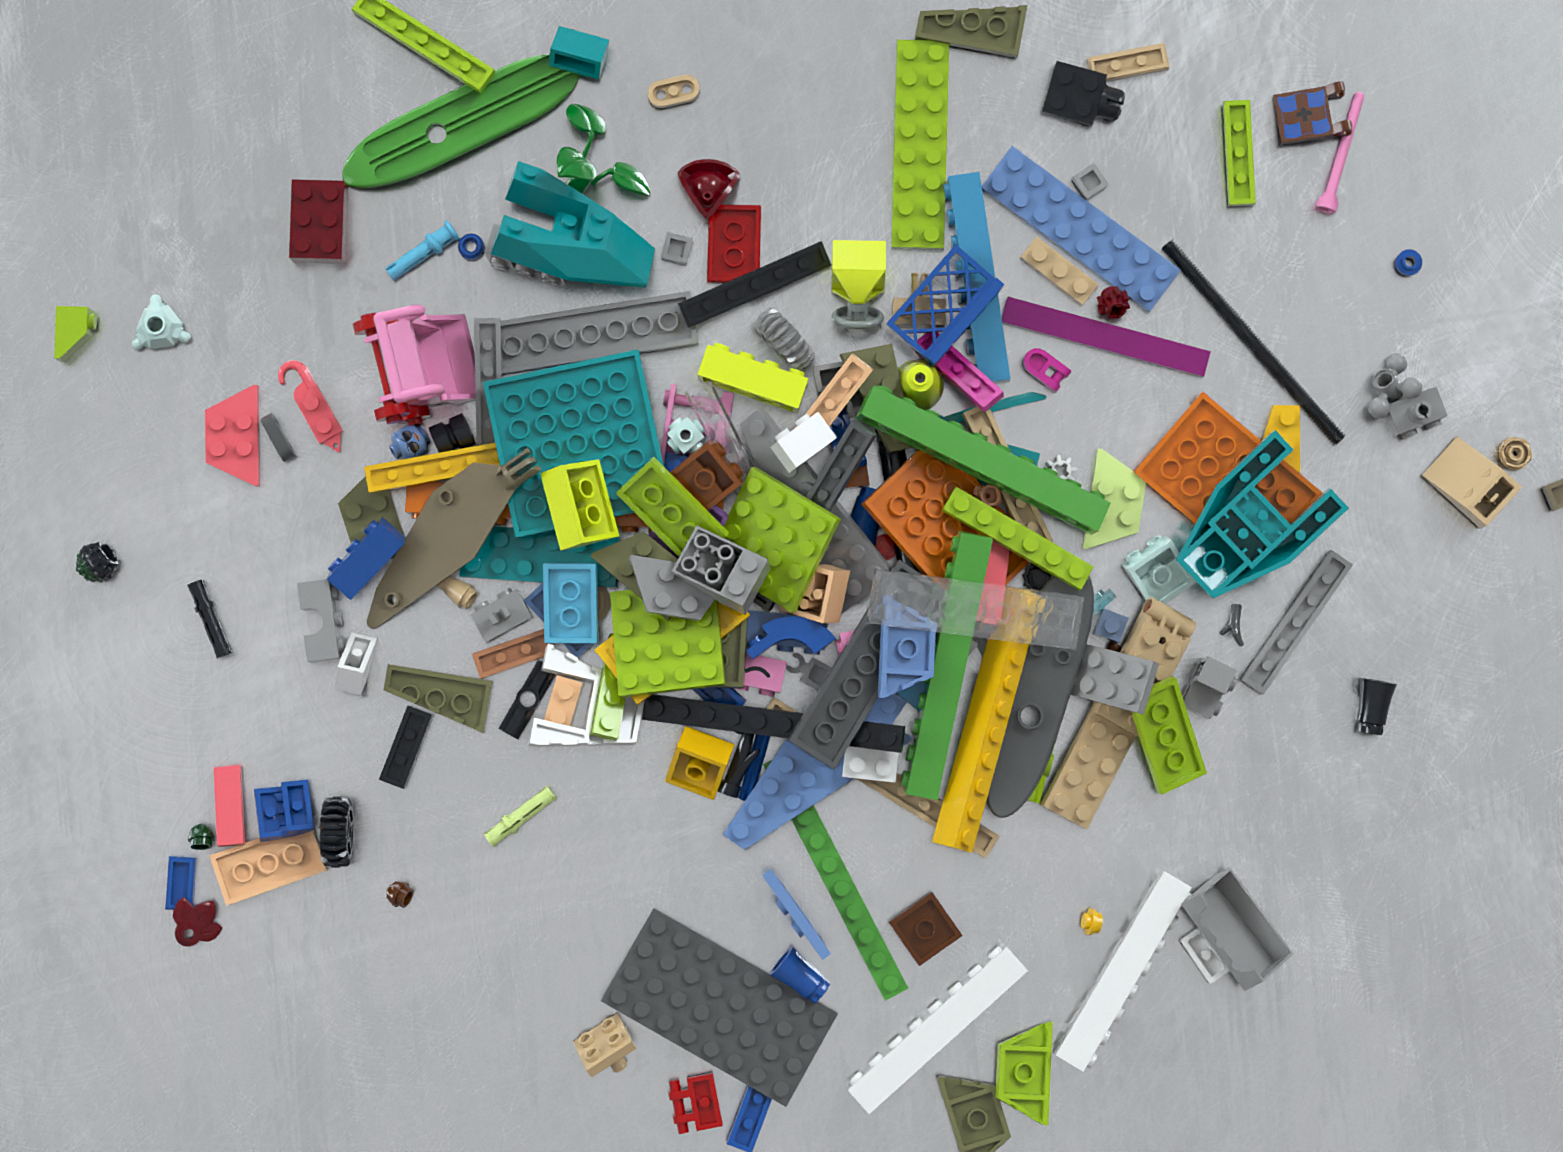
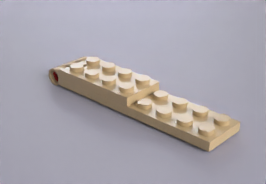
M1149 597L1143 604L1141 612L1120 653L1159 663L1153 684L1158 683L1173 675L1191 641L1190 636L1196 628V621L1154 597ZM1093 702L1041 801V806L1088 829L1136 736L1139 737L1131 711Z

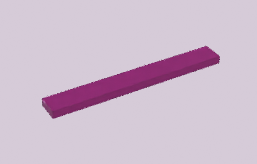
M1007 297L1002 315L1003 324L1202 378L1205 376L1211 353L1208 350L1012 297Z

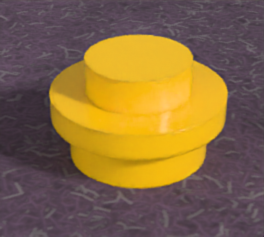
M1088 909L1081 919L1082 929H1084L1086 935L1098 934L1101 931L1103 923L1102 914L1095 909Z

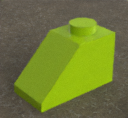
M56 306L54 359L66 362L92 337V329L95 330L97 326L96 314H93L92 309L82 306Z

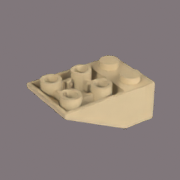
M1458 436L1422 474L1430 484L1479 528L1486 527L1522 488L1502 468Z

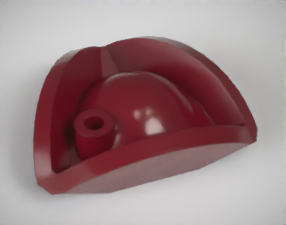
M701 159L690 162L680 168L678 177L701 215L711 217L738 181L740 173L736 168L723 161Z

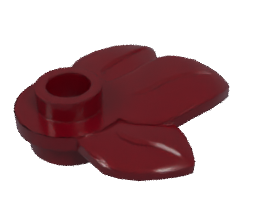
M182 897L176 903L172 916L177 924L174 932L175 939L180 945L190 947L199 941L209 942L219 935L222 927L213 922L216 909L212 900L202 902L195 907L185 897ZM187 929L193 930V935L190 938H185L183 935Z

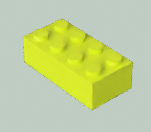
M714 343V346L707 345L697 374L700 382L796 414L799 413L808 387V378L804 376V372L790 368L789 372L779 368L780 364L770 360H765L764 363L755 361L754 355L740 351L739 355L729 351V347L719 343Z

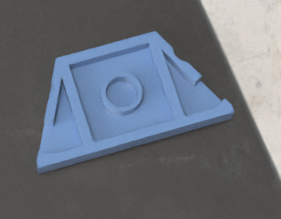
M886 594L882 595L878 699L886 698L934 677L936 623L927 617L920 616L909 606L902 605L894 600L892 596Z
M770 869L762 876L779 898L776 904L784 916L789 913L794 919L791 925L801 938L805 935L822 960L829 956L831 953L825 946V943L774 872Z

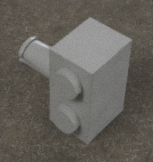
M1433 387L1421 392L1416 398H1404L1391 403L1386 419L1393 437L1401 435L1405 439L1417 434L1416 429L1426 425L1428 430L1441 425V419L1448 415L1437 387Z

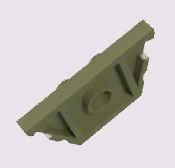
M366 476L338 503L350 542L354 539L360 541L365 536L363 531L373 520L378 522L382 517L405 536L390 490L369 493Z
M644 531L591 554V558L641 600L643 598L638 589L632 565L629 562L630 555L677 562L678 560ZM660 615L667 622L671 619L669 616Z
M937 1076L960 1152H995L1011 1138L1000 1100L995 1098V1084Z

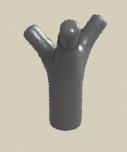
M1231 604L1229 622L1220 631V634L1225 635L1232 630V636L1236 638L1239 646H1243L1244 642L1240 632L1242 605Z

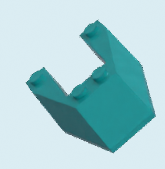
M521 161L517 162L509 182L505 200L555 217L552 230L550 231L503 215L494 238L491 255L568 281L646 288L655 248L614 213L547 171Z
M1273 430L1215 486L1176 558V561L1212 598L1290 564L1349 509L1331 488H1328L1297 518L1289 523L1255 488L1269 472L1294 450L1276 430Z

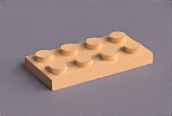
M315 830L293 837L260 842V839L257 838L246 842L245 845H238L209 855L226 906L328 870L321 860L320 845Z

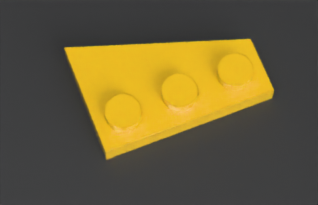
M1273 405L1262 440L1273 430H1276L1294 449L1284 460L1300 473V405Z

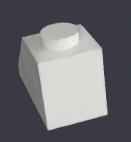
M351 632L337 667L335 690L361 696L369 675L377 638Z

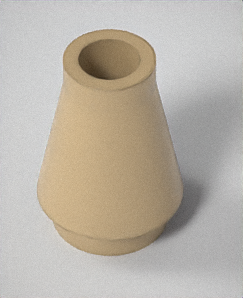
M450 576L437 585L459 608L468 609L478 595L473 585Z

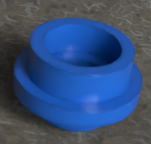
M466 234L459 240L458 250L465 259H478L484 252V242L476 234ZM469 243L476 244V249L472 252L467 250Z
M1404 250L1396 258V268L1403 275H1415L1422 267V258L1415 250ZM1406 258L1413 259L1414 265L1412 267L1406 265Z

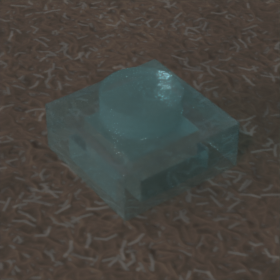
M1100 589L1094 595V615H1097L1117 597L1110 589L1105 593Z

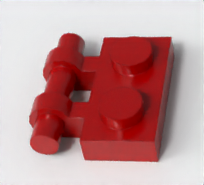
M713 1073L687 1077V1089H681L679 1079L669 1081L670 1092H668L669 1100L673 1102L675 1113L673 1121L674 1124H677L679 1134L689 1132L687 1122L695 1121L697 1131L723 1126ZM690 1097L693 1112L685 1113L683 1098Z

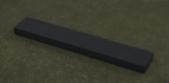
M822 241L677 304L687 327L690 328L827 268L832 264Z

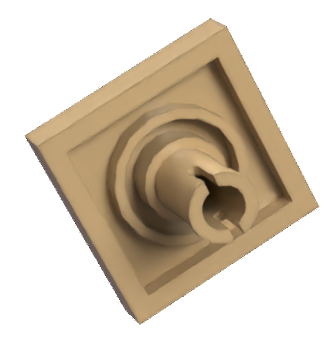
M618 1013L605 1019L601 1024L589 1032L583 1033L578 1039L573 1041L585 1070L591 1078L609 1066L615 1073L624 1070L627 1066V1061L623 1057L637 1049L623 1019Z

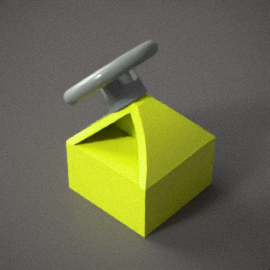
M833 240L832 292L848 301L847 306L840 307L832 313L831 317L835 324L849 329H868L876 327L883 322V313L876 308L870 307L869 300L884 292L886 241Z

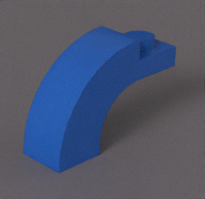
M787 616L774 619L761 626L767 636L763 638L761 635H758L748 643L750 648L746 652L754 660L778 642L795 640L806 645L815 655L835 641L836 638L826 627L816 621L804 617Z

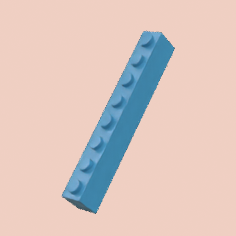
M980 172L948 176L947 184H943L945 200L950 199L951 210H947L949 226L954 225L955 235L951 236L952 248L957 245L995 278ZM958 255L959 261H955V271L965 270L964 260ZM968 264V270H975ZM979 273L969 274L970 288H981L987 281ZM965 274L956 275L962 278L963 287H959V289H966ZM970 292V298L972 299L977 292ZM959 293L960 302L966 305L967 293ZM997 294L968 327L971 339H966L968 355L973 354L974 365L995 384L1006 383L1011 379Z

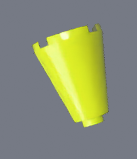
M922 359L909 360L898 367L904 397L916 402V406L923 410L932 408L940 400L944 390V380L942 374L935 367H932L926 360ZM915 378H920L924 382L918 383Z

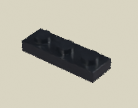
M407 705L379 780L405 789L433 717L432 714Z

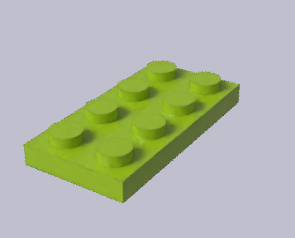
M655 457L649 460L616 492L678 557H680L696 526L722 538H725L729 533Z
M1170 676L1153 684L1144 715L1131 713L1157 793L1163 795L1207 774L1177 678Z

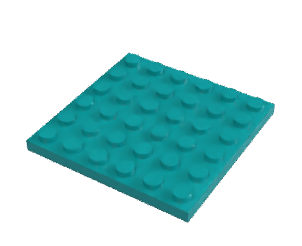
M639 349L482 382L500 466L528 448L531 451V455L527 458L534 457L537 461L535 466H540L542 469L519 486L508 502L515 538L555 530L540 473L560 465L599 459L614 517L635 513L616 492L653 457L663 465Z

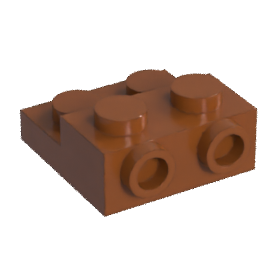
M711 439L670 471L707 511L739 487L744 480L741 477L744 472L736 462L730 464L724 456L727 454V451L719 441L713 443Z

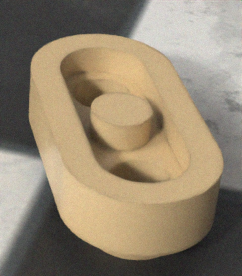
M681 75L655 81L648 89V99L656 108H667L689 103L698 97L700 91L699 83L691 75ZM690 86L692 90L690 93L685 94L682 92V88ZM660 91L666 93V97L662 100L656 97Z

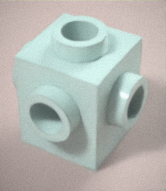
M679 417L668 427L670 431L667 435L670 440L667 443L676 454L681 451L683 455L687 456L703 445L702 443L705 441V437L702 435L705 429L696 419L691 421L686 417L682 420ZM685 430L691 433L690 438L687 440L681 438V433Z

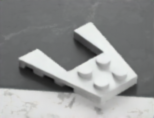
M548 643L545 648L541 671L592 683L584 730L534 718L531 723L527 746L634 745L637 742L644 701L637 705L632 697L625 698L619 737L616 741L590 735L602 670L595 666L591 667L579 661L578 657L568 652L564 653L554 648L555 645Z

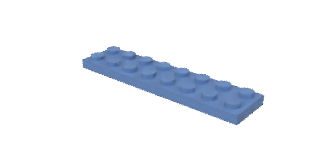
M1011 146L982 185V191L1113 287L1118 286L1120 292L1126 290L1129 299L1148 313L1181 271L1013 146Z

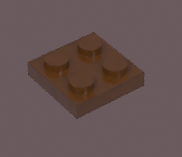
M933 892L889 921V924L919 966L963 936Z

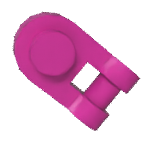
M1040 348L1029 350L1023 359L1025 370L1055 393L1061 387L1059 384L1063 378H1067L1072 372L1068 367ZM1049 366L1056 371L1051 378L1045 374Z

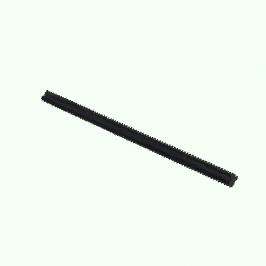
M1174 239L1165 244L1162 250L1165 249L1166 255L1169 254L1168 257H1171L1175 265L1177 264V267L1182 269L1181 272L1186 274L1190 282L1193 281L1192 284H1195V287L1197 286L1196 289H1199V292L1201 291L1203 297L1206 296L1205 299L1208 298L1207 301H1210L1214 309L1217 308L1216 311H1219L1218 314L1221 313L1220 316H1223V319L1225 318L1224 321H1227V324L1230 323L1229 326L1232 325L1231 329L1234 328L1233 331L1238 333L1242 341L1245 340L1246 346L1249 345L1248 348H1251V351L1254 350L1255 356L1258 355L1257 358H1260L1259 360H1262L1261 363H1264L1266 368L1271 370L1270 373L1273 372L1272 375H1275V378L1278 377L1276 380H1279V383L1282 382L1281 385H1284L1283 388L1286 387L1285 390H1288V393L1290 392L1289 395H1292V398L1295 397L1294 400L1297 399L1296 403L1299 402L1298 405L1302 404L1300 407H1303V410L1308 412L1307 415L1310 414L1311 420L1315 419L1313 422H1316V425L1319 424L1318 427L1321 426L1320 430L1323 429L1322 432H1325V435L1328 434L1326 437H1329V440L1332 439L1331 442L1334 441L1333 445H1337L1345 436L1343 432H1340L1341 429H1338L1339 427H1336V424L1333 425L1334 422H1331L1332 419L1329 420L1328 414H1325L1326 412H1323V409L1320 410L1321 407H1319V404L1316 405L1317 402L1312 400L1313 397H1310V394L1307 395L1306 389L1303 390L1304 387H1301L1302 385H1299V382L1294 380L1295 377L1292 378L1291 372L1288 373L1289 370H1286V367L1283 368L1282 362L1279 363L1280 360L1275 358L1276 355H1273V352L1270 353L1269 347L1266 348L1267 345L1264 346L1265 343H1262V340L1257 338L1258 335L1255 336L1254 330L1251 331L1252 328H1249V325L1246 326L1247 323H1245V320L1242 321L1241 315L1238 316L1239 313L1233 311L1234 308L1231 309L1232 305L1229 306L1230 303L1227 304L1226 298L1222 299L1224 296H1221V293L1218 294L1219 291H1216L1217 288L1214 289L1215 286H1212L1213 284H1209L1211 281H1208V278L1205 279L1206 276L1203 277L1204 273L1201 274L1202 271L1198 272L1200 269H1197V266L1194 267L1195 264L1192 265L1193 261L1190 262L1189 256L1186 257L1187 254H1184V251L1181 252L1182 249L1179 250L1180 246L1177 247L1178 244L1175 245Z

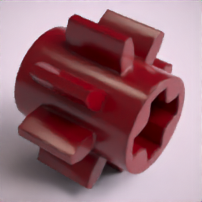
M1118 286L1105 288L1101 292V296H1097V307L1100 315L1107 313L1109 319L1122 317L1126 309H1130L1127 291L1120 292Z

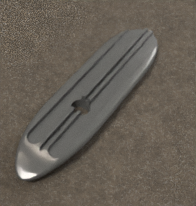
M1051 575L1038 594L1042 596L987 797V803L991 812L998 818H1006L1013 815L1025 804L1038 785L1050 759L1091 629L1094 591L1090 576L1079 591ZM1034 706L1040 711V720L1036 725L1028 726L1021 720V712L1025 707Z

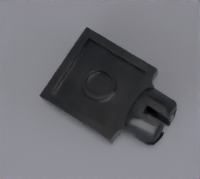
M1056 61L1042 112L1093 126L1095 119L1098 117L1110 120H1117L1122 111L1120 110L1121 108L1108 103L1113 102L1123 105L1125 93L1106 84L1107 74Z

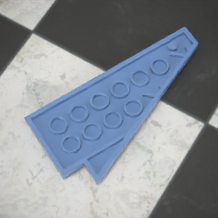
M896 694L883 699L877 698L864 721L893 725V722L907 702ZM906 733L904 734L903 746L913 739ZM787 738L723 833V836L745 850L854 779L842 777L844 755L836 768L831 770L788 742Z

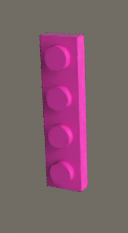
M932 332L925 333L917 340V343L925 350L933 343ZM935 332V334H936V339H937V337H938L940 334H939L938 332ZM953 346L934 366L984 413L1004 397L1003 391Z

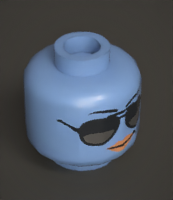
M406 425L392 433V444L389 445V448L396 459L419 457L427 453L430 440L420 425Z

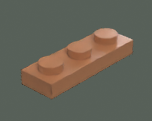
M544 629L475 652L472 656L479 677L483 679L544 658L545 648L548 643H544Z

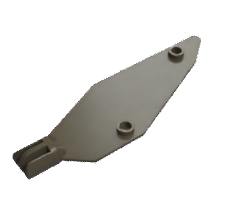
M528 448L502 466L473 462L432 492L406 536L404 545L396 553L376 588L367 618L369 628L375 629L476 557L515 490L542 470L540 466H535L537 461L534 457L527 458L531 455V451ZM393 595L396 597L395 604L392 602Z

